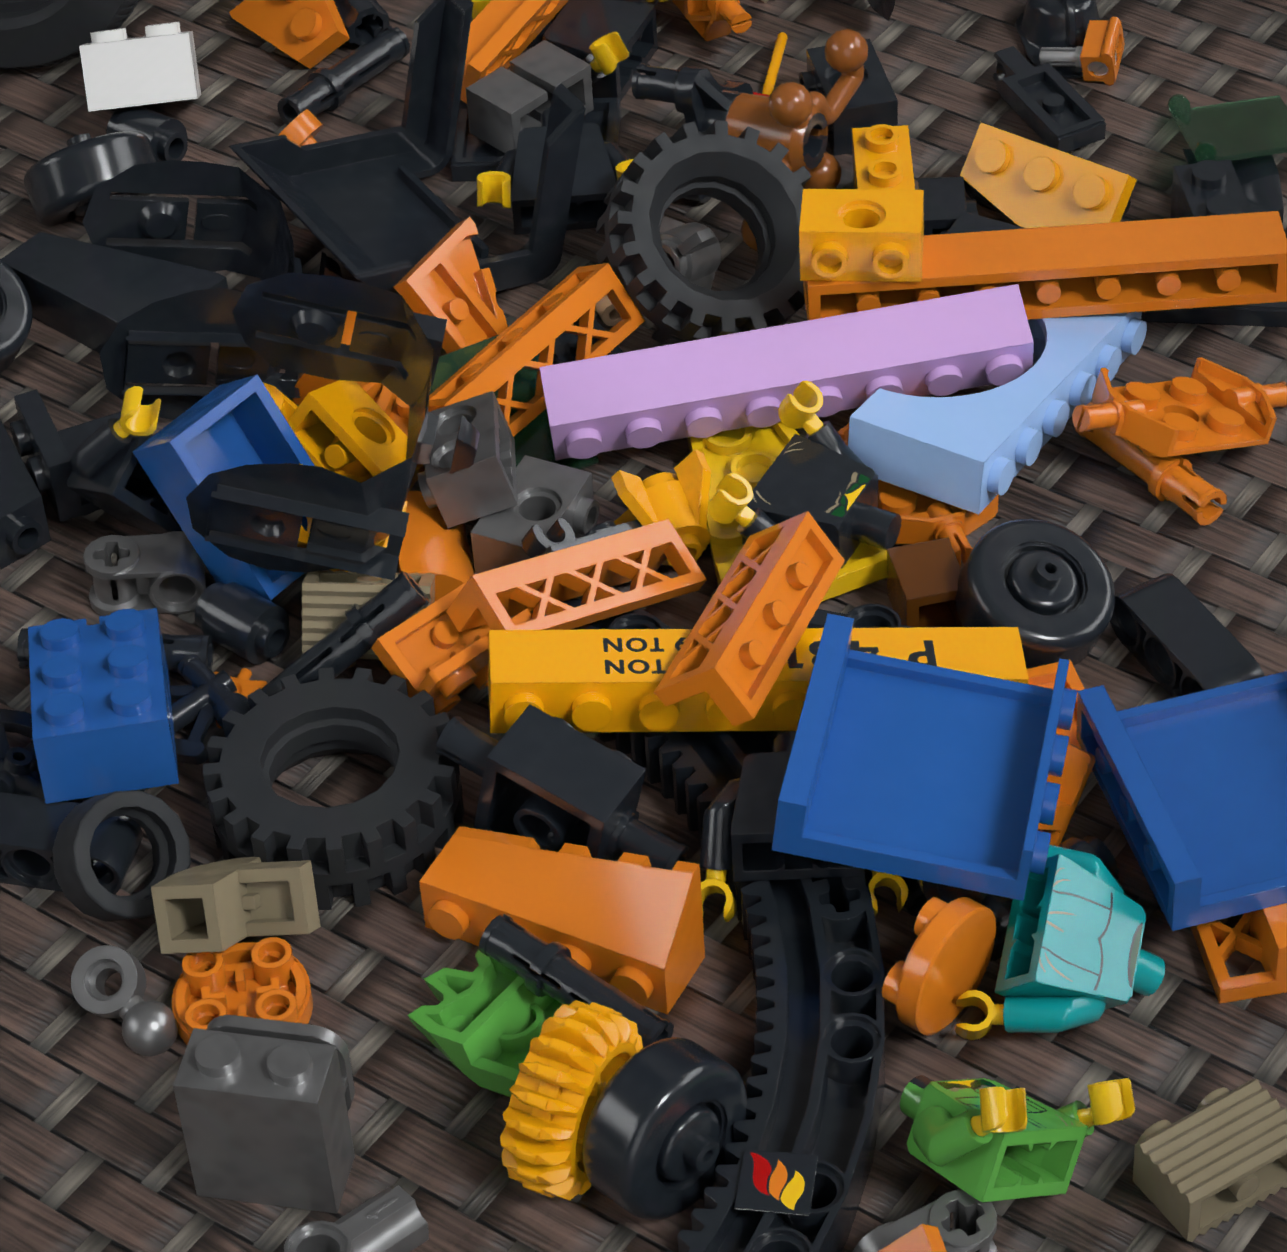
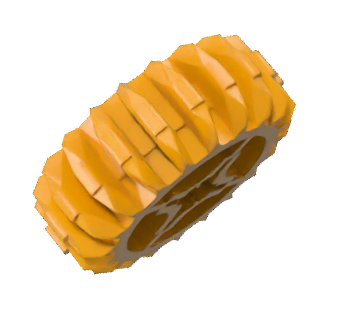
M578 1000L573 1001L570 1005L563 1004L555 1011L553 1017H549L543 1022L539 1037H535L530 1041L529 1052L524 1062L518 1064L519 1074L515 1084L509 1088L512 1093L509 1106L502 1114L506 1125L500 1135V1143L504 1147L501 1157L502 1165L507 1168L509 1178L522 1183L524 1188L550 1198L557 1196L569 1201L578 1194L583 1195L591 1187L582 1159V1146L586 1125L591 1111L608 1081L631 1056L643 1048L642 1037L638 1034L635 1022L623 1017L621 1013L614 1011L612 1008L595 1002L588 1004Z

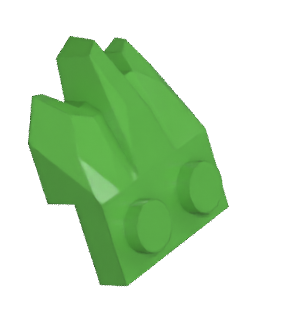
M478 949L475 957L479 966L473 972L444 967L424 978L426 984L440 1003L438 1005H422L407 1016L412 1024L469 1079L480 1087L511 1098L512 1093L509 1088L516 1082L519 1074L518 1064L524 1062L529 1052L530 1041L535 1037H539L543 1022L549 1017H553L555 1011L563 1004L549 995L544 997L536 996L526 989L525 979L490 956L484 955Z

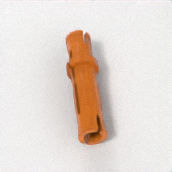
M1093 401L1086 405H1093ZM1075 428V431L1080 436L1094 443L1147 483L1148 491L1160 501L1166 499L1173 502L1190 515L1199 525H1209L1222 514L1223 509L1210 500L1213 499L1220 505H1225L1227 502L1226 494L1193 471L1190 461L1182 455L1147 457L1128 440L1121 436L1112 435L1105 428L1080 432L1079 428Z

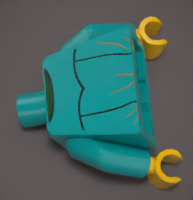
M1049 844L1044 874L1040 875L1029 872L1024 901L1016 899L1012 901L995 988L996 994L1006 997L1004 1004H994L991 998L982 991L970 990L963 993L957 999L956 1006H976L984 1012L986 1018L979 1024H956L955 1031L959 1036L968 1040L980 1039L987 1035L992 1025H1004L1007 1033H1059L1095 1023L1101 1018L1104 1010L1127 1004L1132 997L1133 991L1143 996H1150L1156 992L1164 978L1165 963L1161 957L1141 949L1146 922L1144 909L1141 905L1124 895V890L1100 858L1091 853Z

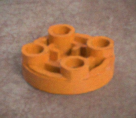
M933 897L925 903L914 925V933L918 937L910 949L906 960L897 962L888 972L883 983L882 997L896 1006L897 1016L901 1023L926 1036L940 1032L960 1014L964 1007L956 1006L957 999L966 991L977 989L991 958L996 936L995 915L991 909L968 897L957 898L949 903Z
M268 937L259 942L236 943L223 952L187 953L182 960L183 972L173 989L172 1010L177 1022L178 1033L186 1045H188L193 1028L206 1030L211 1020L223 1015L308 1024L313 1010L310 980L304 966L293 956L291 945L284 939Z

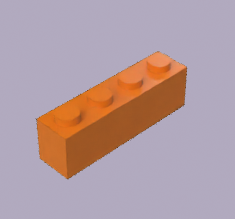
M459 826L419 881L425 927L435 930L443 937L453 940L460 939L479 946L480 939L490 922L499 915L507 914L513 921L548 944L558 941L571 951L572 960L607 983L615 986L642 1006L666 1015L669 1014L705 958L700 864L677 861L672 870L651 867L649 857L645 855L623 852L618 861L592 858L588 846L564 843L558 852L541 849L534 838Z

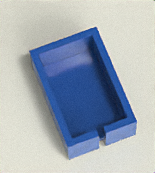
M258 374L219 385L133 451V454L216 582H223L225 584L235 582L268 600H272L303 574V572L267 570L228 557L212 543L205 541V538L196 532L191 524L186 497L209 474L254 464L292 463L315 466ZM303 516L301 525L307 531V518Z
M157 608L139 611L135 609H121L110 615L99 616V624L87 625L86 618L79 620L61 618L49 621L44 625L28 627L32 739L45 803L94 797L115 791L140 790L179 784L169 673Z

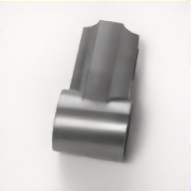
M399 1185L393 1189L387 1187L334 1223L321 1220L298 1226L288 1235L284 1244V1252H411L429 1240L428 1223L417 1208L415 1199Z

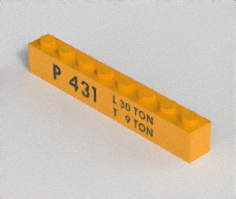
M1018 627L853 628L850 650L1028 684L1029 681ZM824 628L805 629L755 718L733 727L706 691L667 707L654 693L692 629L489 630L488 689L490 733H506L529 704L552 717L565 720L580 733L797 731Z

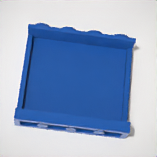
M828 613L778 799L772 850L1024 901L1029 872L1043 875L1047 860L1051 833L1038 831V825L1041 823L1052 826L1057 806L1060 784L1047 782L1048 775L1062 777L1069 736L1056 734V730L1059 728L1070 731L1078 690L1064 688L1070 660L1059 658L1053 689L850 650L854 618Z
M1287 671L1116 711L1104 685L1079 690L1077 694L1076 739L1081 749L1095 756L1092 771L1171 930L1175 931L1287 903Z

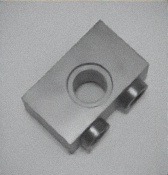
M525 455L516 467L518 506L481 517L470 532L475 574L530 559L523 549L521 540L533 525L538 524L547 537L546 533L555 521L563 518L572 527L575 539L583 537L594 528L599 516V503L593 497L592 473Z

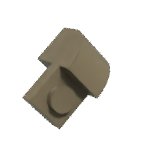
M260 857L235 858L192 867L175 873L151 886L161 954L223 952L249 936L310 934L321 927L311 860L261 862Z

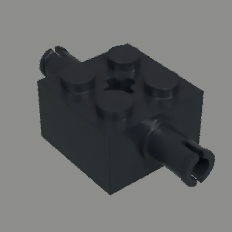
M529 704L502 739L498 741L464 722V719L459 716H455L448 722L437 741L436 747L438 748L435 750L436 754L441 757H447L483 778L473 827L475 829L534 838L541 849L558 852L564 843L588 846L592 858L618 861L623 852L645 855L649 857L651 867L672 870L677 861L684 862L687 857L689 846L684 843H678L638 820L639 812L636 810L646 769L632 762L624 753L609 749L580 733L561 718L552 717Z

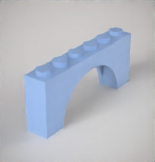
M1142 312L1029 319L1028 323L1034 342V366L1026 373L997 388L963 396L921 397L895 393L879 388L850 416L848 447L866 466L876 472L878 480L979 515L997 495L1002 496L1007 492L1013 478L1025 465L1031 466L1035 462L1040 449L1052 437L1060 436L1067 421L1072 417L1074 408L1078 405H1086L1091 401L1100 369L1106 368L1109 370L1108 377L1111 381L1125 359L1130 354L1136 355L1139 352L1146 336L1147 323L1141 320Z

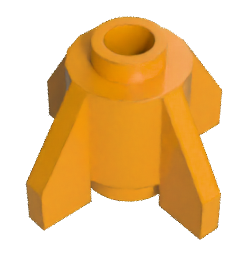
M694 449L674 467L676 474L670 472L657 473L643 481L636 475L618 470L611 479L618 496L628 507V510L617 518L614 523L618 525L638 520L642 526L669 519L694 560H698L711 539V534L707 527L711 470L703 452ZM667 558L661 564L672 566Z

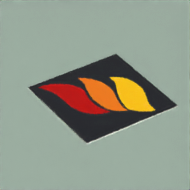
M744 1149L734 1209L809 1216L818 1155Z

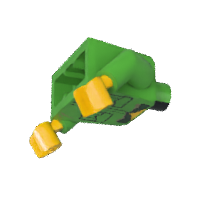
M919 1075L907 1084L900 1099L901 1112L914 1120L907 1140L908 1151L911 1155L980 1202L1066 1194L1084 1138L1094 1132V1125L1110 1124L1130 1118L1134 1114L1135 1103L1131 1081L1129 1078L1088 1084L1087 1088L1091 1107L1087 1108L1084 1103L1076 1100L1055 1110L1026 1096L1025 1088L1011 1089L994 1080L978 1078L933 1081L926 1076Z

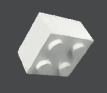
M171 22L145 26L146 36L127 38L126 28L90 33L92 43L79 46L88 112L198 99L201 96L193 31L181 32L180 23Z

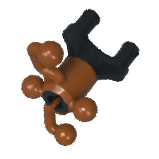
M852 29L838 30L829 37L825 44V58L834 70L841 72V76L826 97L820 92H809L804 85L797 82L780 84L769 97L754 95L751 85L746 82L728 80L724 84H718L710 71L705 68L685 66L681 70L650 66V64L644 63L636 67L639 73L634 72L631 83L632 93L636 99L640 100L649 99L675 103L677 112L684 114L686 123L695 121L698 132L706 131L714 120L728 121V135L739 137L748 126L759 130L760 133L756 144L771 151L779 142L789 150L782 159V162L792 172L805 166L812 177L803 185L804 189H835L841 182L842 170L837 159L825 152L828 141V126L839 118L863 81V64L867 60L868 45L865 38L859 32ZM688 195L683 198L690 201L705 203L708 202L712 197L706 195ZM744 219L741 227L743 241L750 249L758 252L756 238Z

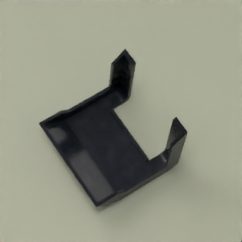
M434 0L414 22L401 126L303 146L291 141L285 134L229 146L357 280L364 284L399 294L394 286L457 223L461 222L419 178L437 174L448 164L452 157L473 10V2L471 0ZM562 83L552 93L528 242L517 251L488 257L489 247L477 235L471 237L480 269L490 268L496 292L544 280L556 270L561 261L586 110L585 104Z

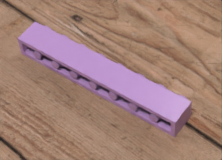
M1015 284L539 367L555 460L567 458L586 459L607 451L630 447L639 449L649 448L659 442L688 437L707 438L722 431L751 426L759 428L772 426L781 421L778 416L781 401L787 394L793 395V391L802 381L812 382L822 392L823 405L816 413L818 417H827L842 410L859 408L879 388L895 393L922 397L928 395L947 396L958 390L991 384L1002 386L1017 379L1033 367L1034 342L1019 285Z

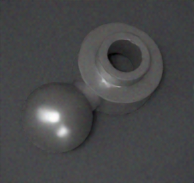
M102 945L88 950L79 958L72 971L71 989L74 998L81 1007L103 1018L121 1017L123 1019V1039L126 1045L136 1054L156 1056L164 1053L173 1045L178 1033L174 1014L163 1003L144 1001L142 999L146 989V975L142 964L136 957L119 947ZM120 973L122 978L120 989L115 994L107 996L105 993L106 980L112 974Z

